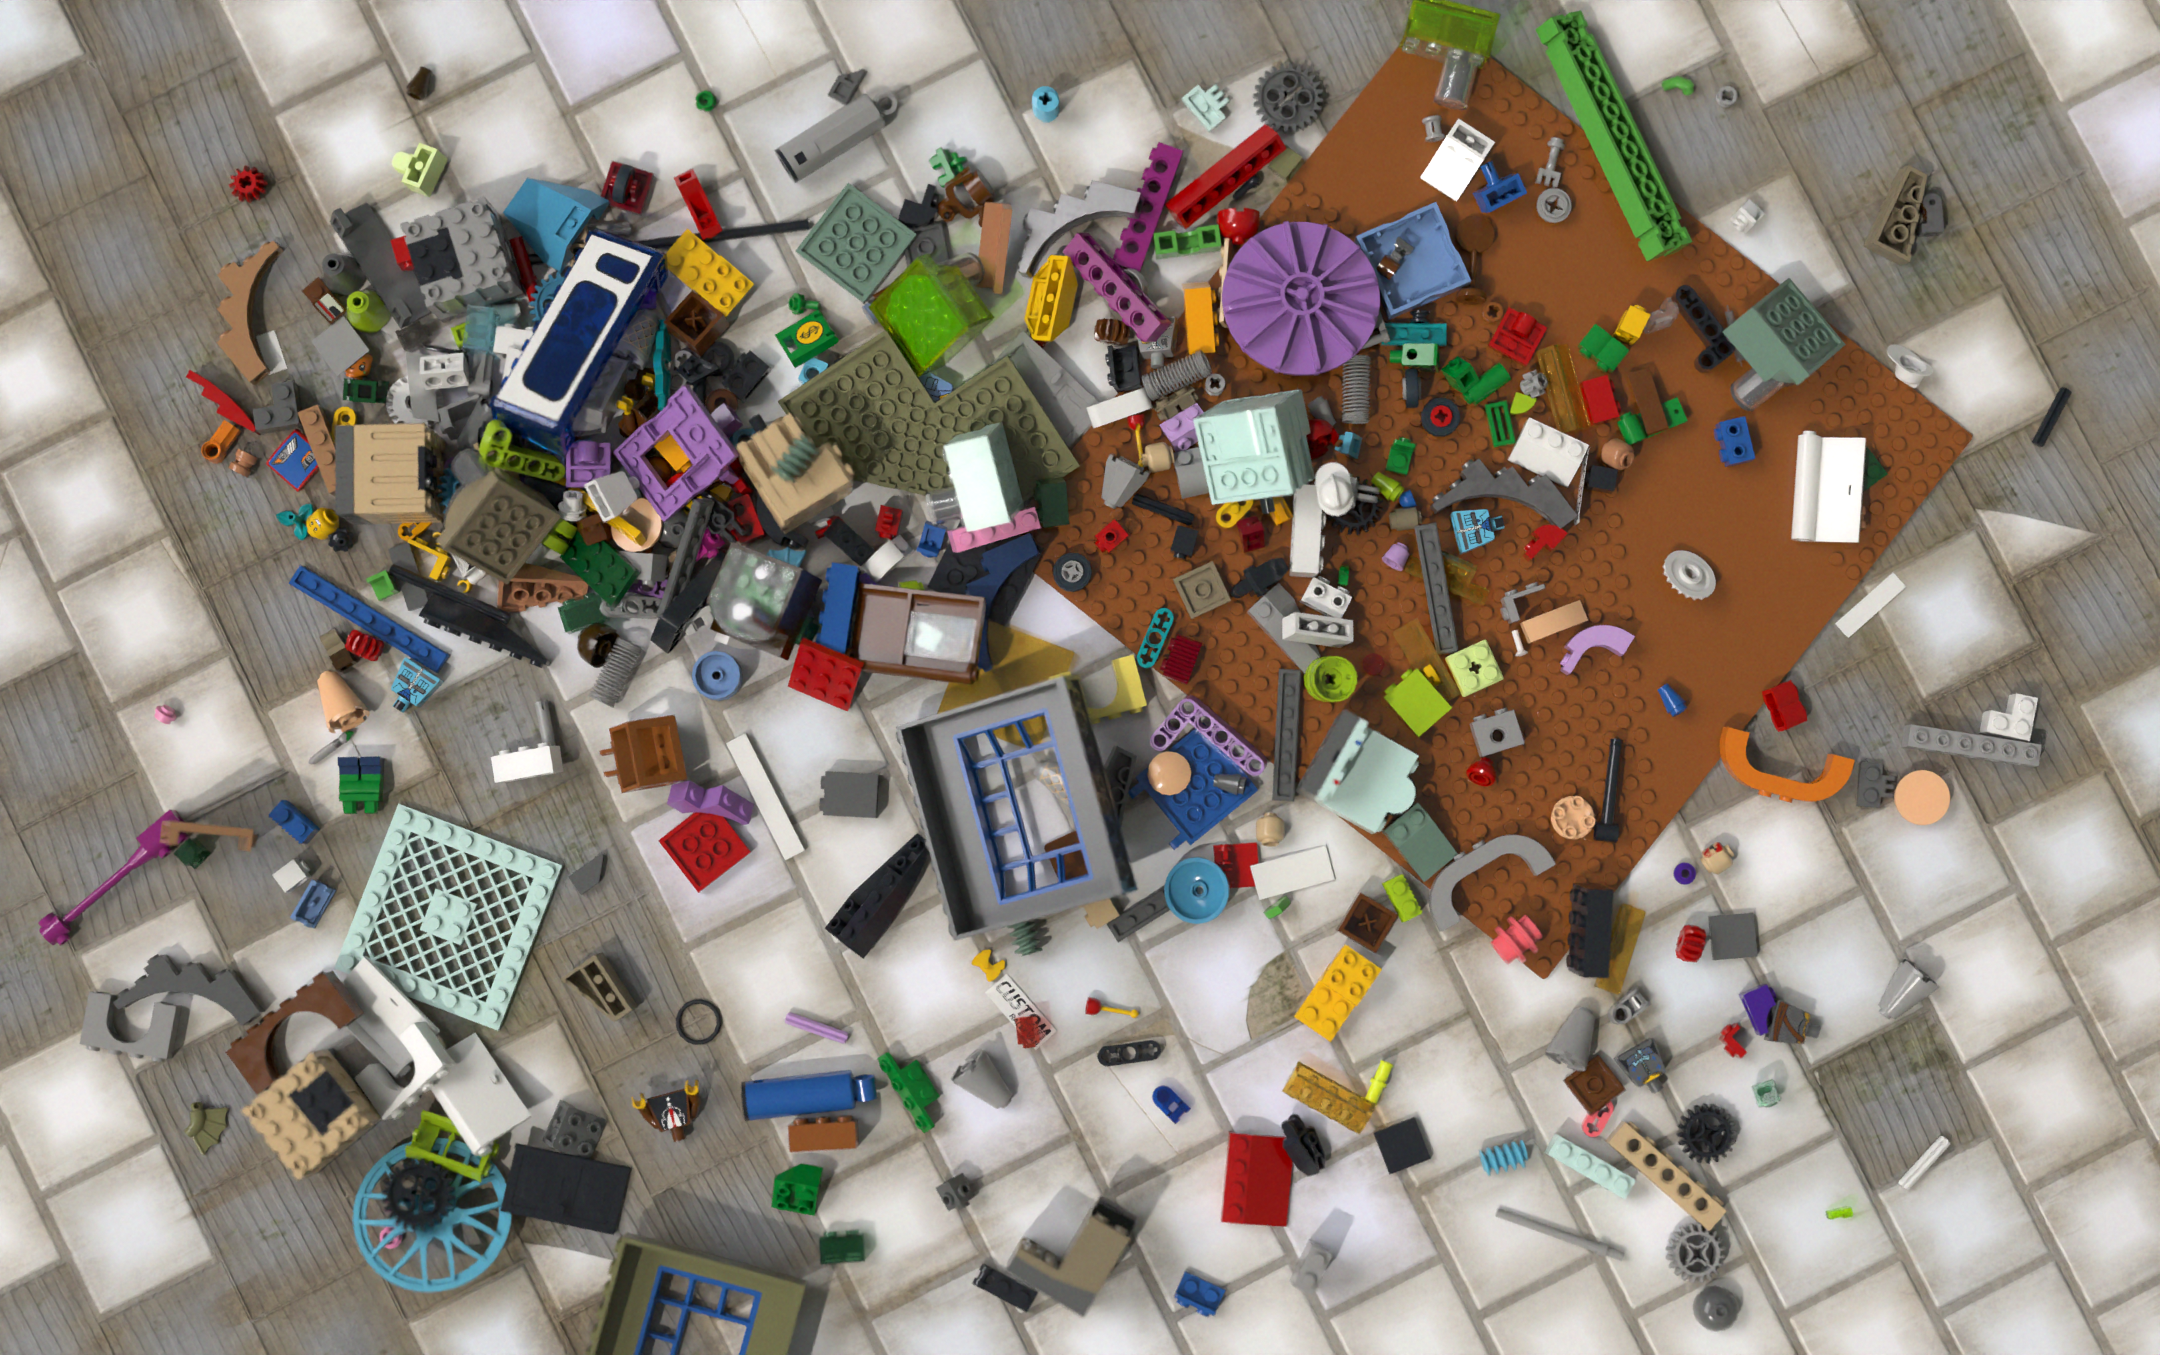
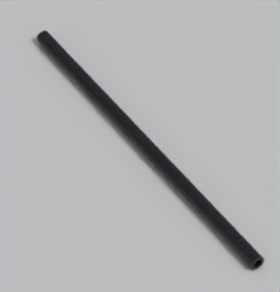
M808 219L725 229L715 237L704 240L700 233H694V235L704 243L804 231L810 230ZM681 235L616 244L636 251L672 247ZM583 248L574 249L573 253L576 258H579ZM537 254L528 255L531 265L545 264Z

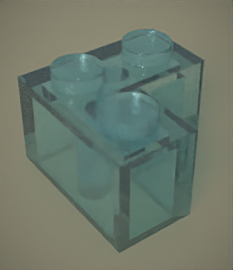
M468 305L463 349L471 356H474V354H486L497 358L493 348L496 327L500 326V314H498L495 308Z

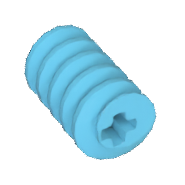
M1042 86L1033 93L1032 108L1035 117L1044 123L1054 121L1058 117L1060 112L1059 96L1053 88Z
M1520 1140L1519 1147L1516 1142H1511V1148L1506 1143L1503 1144L1502 1151L1497 1145L1494 1146L1493 1152L1487 1147L1485 1155L1479 1149L1481 1164L1488 1176H1491V1169H1494L1499 1174L1500 1167H1503L1505 1172H1508L1509 1165L1514 1170H1517V1163H1520L1522 1168H1525L1526 1161L1528 1160L1523 1140Z

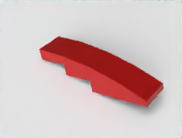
M189 370L186 378L205 387L201 395L219 404L216 413L258 435L261 434L256 431L255 423L249 414L233 398L215 384Z

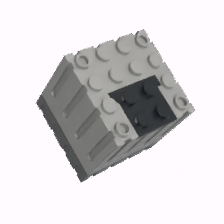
M486 197L478 198V201L473 203L469 201L457 205L455 209L447 208L435 212L436 215L433 216L426 215L416 218L411 223L404 222L400 224L402 231L406 234L404 238L421 292L426 297L424 300L426 307L443 323L455 318L458 319L471 315L474 312L491 308L492 305L505 304L514 299L526 297L505 229L502 226L501 216Z

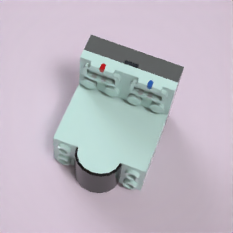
M1344 709L1336 716L1295 791L1370 834H1374L1376 831H1382L1387 822L1384 819L1385 816H1400L1409 811L1414 805L1417 797V787L1414 780L1408 774L1411 775L1416 770L1419 764L1416 761L1418 755L1368 728V722Z

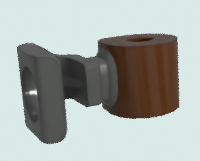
M1397 237L1395 250L1391 255L1386 254L1376 268L1377 271L1390 280L1401 266L1399 261L1404 256L1411 254L1414 248L1400 237Z

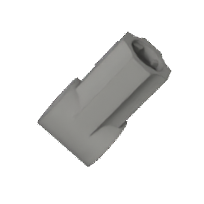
M474 354L472 377L469 378L468 396L479 394L480 397L482 395L489 398L492 397V369L494 360L492 355Z

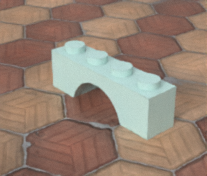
M1554 1134L1544 1152L1623 1199H1626L1636 1182L1635 1179L1557 1134Z

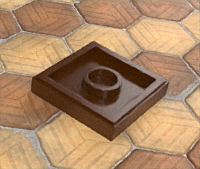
M1599 1054L1588 1062L1585 1071H1575L1563 1080L1590 1117L1626 1091L1625 1087Z

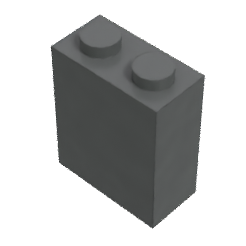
M825 771V776H821V789H824V798H820L819 811H823L824 816L877 818L879 774Z

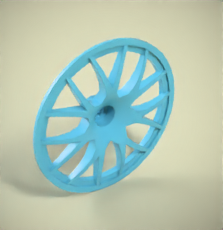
M437 1138L431 1152H438L437 1155L442 1156L448 1139ZM456 1140L451 1143L447 1152L465 1158L463 1162L465 1165H468L470 1161L478 1167L482 1158L480 1155L475 1156L467 1144ZM409 1142L383 1156L370 1169L362 1181L353 1209V1226L356 1241L368 1264L375 1272L394 1285L416 1292H441L454 1289L482 1274L494 1262L506 1242L510 1230L511 1213L500 1211L506 1182L492 1161H490L492 1164L490 1173L487 1178H483L481 1183L476 1180L460 1186L464 1176L458 1174L451 1185L455 1187V1191L449 1193L455 1196L454 1201H449L453 1205V1209H446L449 1216L444 1217L441 1215L442 1223L439 1224L435 1221L433 1229L429 1225H425L424 1232L420 1226H417L415 1231L417 1239L404 1257L392 1269L378 1256V1253L397 1236L407 1231L413 1232L412 1226L409 1225L404 1230L403 1222L398 1226L395 1225L396 1219L366 1220L369 1199L381 1200L387 1197L382 1195V1193H372V1191L385 1173L387 1175L392 1173L390 1168L407 1158L405 1148L411 1144ZM427 1182L425 1188L429 1190L434 1189L436 1182ZM492 1183L498 1202L463 1210L456 1207L457 1199L465 1193L483 1184ZM415 1195L416 1206L414 1214H418L419 1197L421 1195ZM403 1201L401 1205L409 1209L412 1203L410 1201ZM429 1202L424 1204L422 1209L428 1212L435 1205ZM499 1207V1221L496 1232L471 1218ZM459 1224L473 1226L493 1236L494 1239L483 1256L462 1243L453 1234L452 1228ZM367 1225L395 1227L375 1249L373 1248L368 1236ZM434 1239L444 1243L451 1277L427 1280L428 1244ZM452 1245L476 1258L478 1261L468 1269L455 1275ZM420 1249L423 1279H416L399 1273L398 1271Z

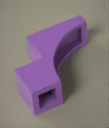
M690 780L672 784L667 805L682 814L689 812L710 813L732 819L742 825L750 823L754 807L753 803L724 785L705 790Z

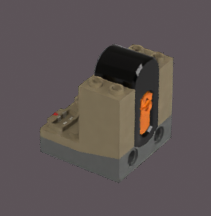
M1099 1196L1093 1207L1089 1209L1059 1261L1056 1254L1047 1249L1045 1252L1041 1251V1245L1023 1236L1007 1261L1006 1272L1084 1318L1129 1242L1130 1235L1138 1222V1216L1105 1196Z

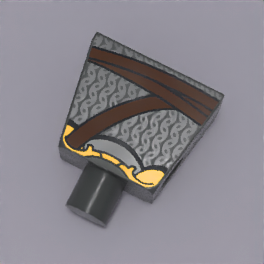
M1774 999L1776 1005L1771 1008L1767 1024L1769 1032L1765 1034L1764 1040L1804 1044L1806 1036L1818 1038L1820 1026L1809 1023L1810 1013L1781 1000Z

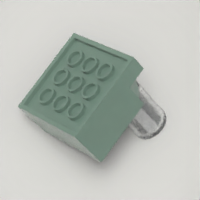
M1790 278L1786 279L1723 331L1727 340L1736 347L1742 358L1752 366L1751 369L1732 383L1730 387L1732 398L1742 409L1754 411L1783 387L1794 384L1799 385L1846 345Z

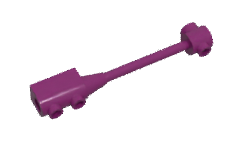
M169 809L136 838L141 846L130 857L128 862L62 918L60 915H54L51 912L43 917L38 923L41 926L39 929L41 935L52 945L56 943L60 946L65 944L71 938L68 935L72 931L69 924L130 871L153 858L156 859L158 856L161 859L167 857L172 852L170 848L172 844L160 843L162 821L186 823L176 810ZM179 831L178 844L188 839L187 831Z

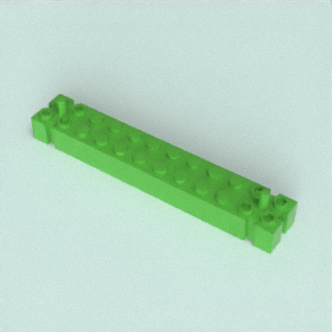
M1582 11L1568 13L1565 17L1563 14L1551 17L1539 26L1536 32L1542 44L1548 46L1546 54L1557 73L1635 238H1640L1641 240L1638 242V246L1641 248L1646 261L1648 262L1658 259L1663 255L1667 256L1678 252L1692 243L1691 237L1686 227H1681L1678 221L1681 217L1593 34H1588L1586 30L1588 24Z

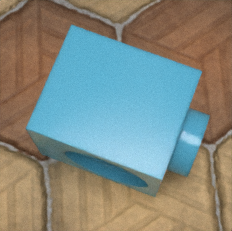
M813 357L805 362L798 380L803 385L810 380L807 378V375L811 370H816L820 374L830 366L828 363Z

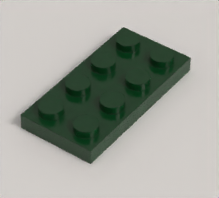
M577 531L574 538L569 542V547L564 556L560 555V558L611 607L616 608L641 572L606 539L592 545H586L581 534Z

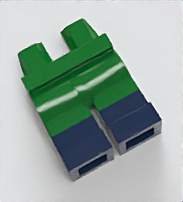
M380 756L360 758L338 757L339 801L343 802L344 814H357V802H365V814H378L379 802H383L385 758Z

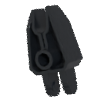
M705 489L701 494L704 498H710L714 501L707 523L708 529L712 534L721 533L730 543H736V537L726 527L731 524L740 534L744 535L747 532L744 526L736 519L738 517L737 509L717 494Z
M1283 558L1270 559L1258 567L1251 565L1243 570L1244 575L1240 578L1241 582L1232 588L1230 594L1235 599L1241 598L1248 593L1251 597L1254 595L1260 597L1269 592L1268 587L1283 578L1289 568Z
M1292 1114L1289 1116V1120H1285L1281 1124L1283 1133L1286 1136L1283 1140V1148L1298 1170L1307 1176L1319 1174V1170L1325 1168V1152L1316 1130L1312 1126L1306 1127L1298 1114Z

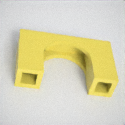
M1134 655L1111 661L1117 683L1116 696L1104 708L1093 709L1088 707L1092 725L1100 723V718L1108 716L1109 720L1122 717L1121 713L1129 711L1130 715L1142 712V707L1147 706ZM1068 671L1065 673L1049 676L1048 680L1061 676L1071 675L1070 671Z

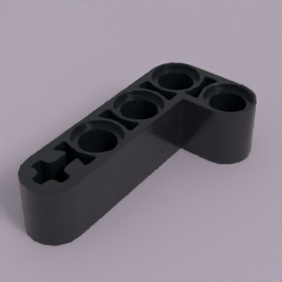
M1688 285L1679 287L1672 295V302L1707 348L1694 361L1697 371L1707 373L1727 359L1734 352L1735 346L1723 333L1724 328L1694 289ZM1686 294L1687 298L1681 300L1680 296ZM1693 302L1694 304L1687 309L1686 306ZM1693 309L1701 312V319L1693 317ZM1712 327L1715 331L1714 336L1707 335L1705 328ZM1719 344L1727 346V354L1719 351ZM1701 358H1709L1711 362L1710 366H1704L1701 362Z

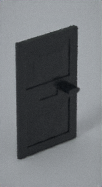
M519 1143L515 1144V1151L500 1211L614 1235L628 1173L631 1170L630 1167Z

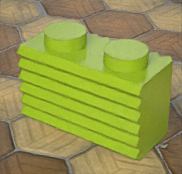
M1399 874L1382 883L1402 923L1422 914V910H1420V906H1418V902H1416V898H1414V894H1412L1403 874Z

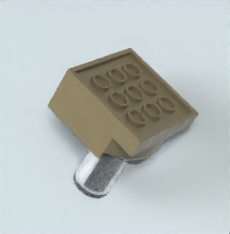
M466 449L459 452L451 464L452 473L461 486L453 494L447 505L444 516L445 530L436 541L447 552L508 584L560 519L561 515L542 493L497 467L494 469L488 465L478 450Z

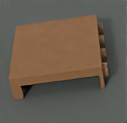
M162 821L160 843L177 845L179 831L239 836L237 850L251 852V847L256 846L257 835L253 834L254 829Z

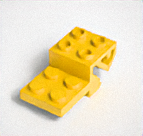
M689 229L685 230L659 261L687 287L724 314L725 318L754 286L753 282L725 258L715 253Z
M1344 944L1331 964L1326 967L1294 1017L1331 1042L1382 969Z

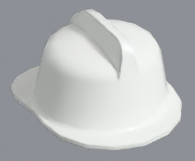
M1896 344L1887 347L1888 356L1896 363L1895 376L1910 387L1917 388L1925 376L1933 374L1932 367L1922 361L1908 348Z
M1338 463L1323 465L1315 476L1319 505L1327 514L1333 516L1342 515L1353 504V490L1349 472L1343 465Z

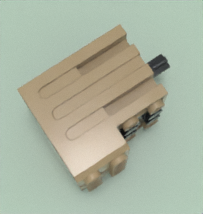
M789 413L782 418L781 422L777 424L774 422L769 426L766 425L760 414L753 416L749 420L756 434L748 442L745 443L743 441L736 446L739 453L738 461L785 534L852 493L854 473L848 464L843 465L841 462L842 454L836 445L831 446L829 442L817 448L819 455L810 454L813 462L804 461L808 467L807 469L799 467L802 475H793L796 480L795 483L784 481L771 470L772 466L779 468L776 460L784 461L781 455L783 452L790 454L787 450L789 445L796 447L793 440H801L799 433L804 436L802 433L803 426L797 417L793 418ZM809 435L806 436L805 438H807L814 445Z

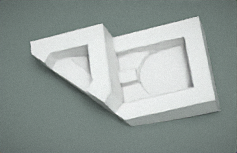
M718 632L714 638L717 642L738 649H757Z

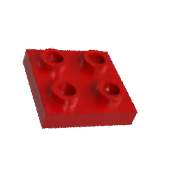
M1509 307L1488 347L1526 367L1547 327L1538 323L1531 315L1524 312L1519 313Z

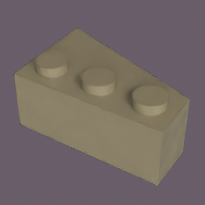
M603 952L592 956L560 978L561 981L571 986L580 996L585 997L596 1009L613 1022L622 1019L638 1008V1005Z

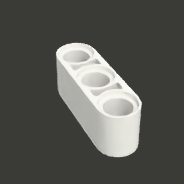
M1141 388L1092 405L1086 409L1093 428L1151 409L1153 406L1145 388Z

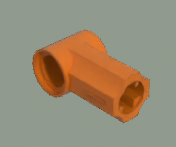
M224 420L212 438L203 444L201 448L202 455L213 464L221 463L226 457L227 450L241 431ZM218 448V453L214 457H210V450Z

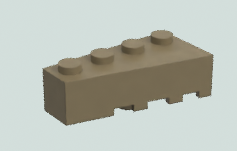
M1910 165L1898 170L1863 247L1900 266L1910 262V252L1915 240L1914 232L1916 223L1919 220L1920 214L1918 212L1920 203L1923 200L1927 174Z

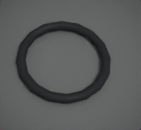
M702 999L691 1000L685 1003L678 1011L676 1017V1029L679 1035L686 1042L694 1045H702L712 1041L721 1027V1016L717 1008L711 1002ZM693 1004L708 1006L716 1016V1028L710 1037L704 1040L688 1038L681 1029L680 1019L682 1013Z

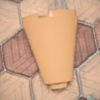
M328 670L320 674L317 683L329 732L336 733L335 730L337 729L346 732L364 722L363 717L370 714L360 698L338 672Z

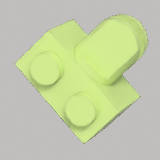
M419 143L414 154L406 152L395 154L392 166L396 171L404 174L401 182L411 191L430 198L448 159L438 149Z

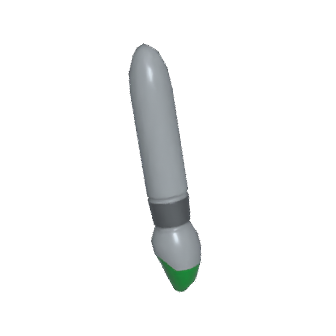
M343 732L339 738L315 753L309 759V764L318 763L342 744L347 743L354 732Z

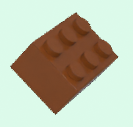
M853 1115L839 1116L838 1120H831L830 1116L817 1117L816 1121L809 1122L808 1118H795L793 1123L788 1125L789 1152L856 1149L859 1146L858 1119H853Z

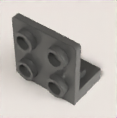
M560 1100L542 1141L553 1149L590 1159L606 1124V1120L576 1109L568 1102Z

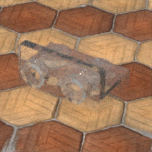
M1671 297L1664 300L1660 310L1651 313L1644 327L1645 334L1670 327L1677 319V314H1679L1676 302H1672Z

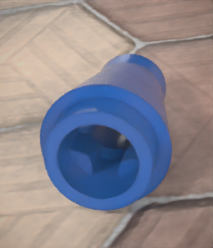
M1668 683L1657 690L1667 713L1671 714L1672 717L1679 715L1688 708L1685 705L1686 701Z

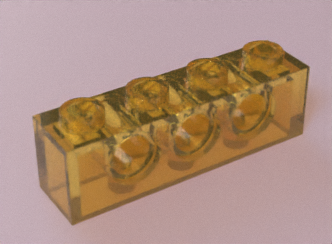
M1299 1061L1287 1078L1282 1090L1291 1098H1295L1309 1108L1320 1112L1359 1135L1371 1118L1376 1105Z

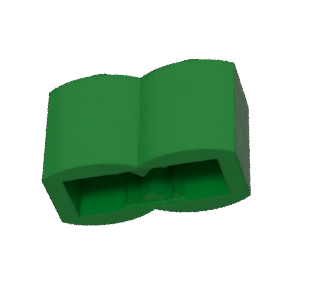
M1594 324L1577 346L1580 349L1579 353L1588 360L1590 358L1597 362L1596 366L1604 373H1607V371L1612 373L1630 351L1597 324Z

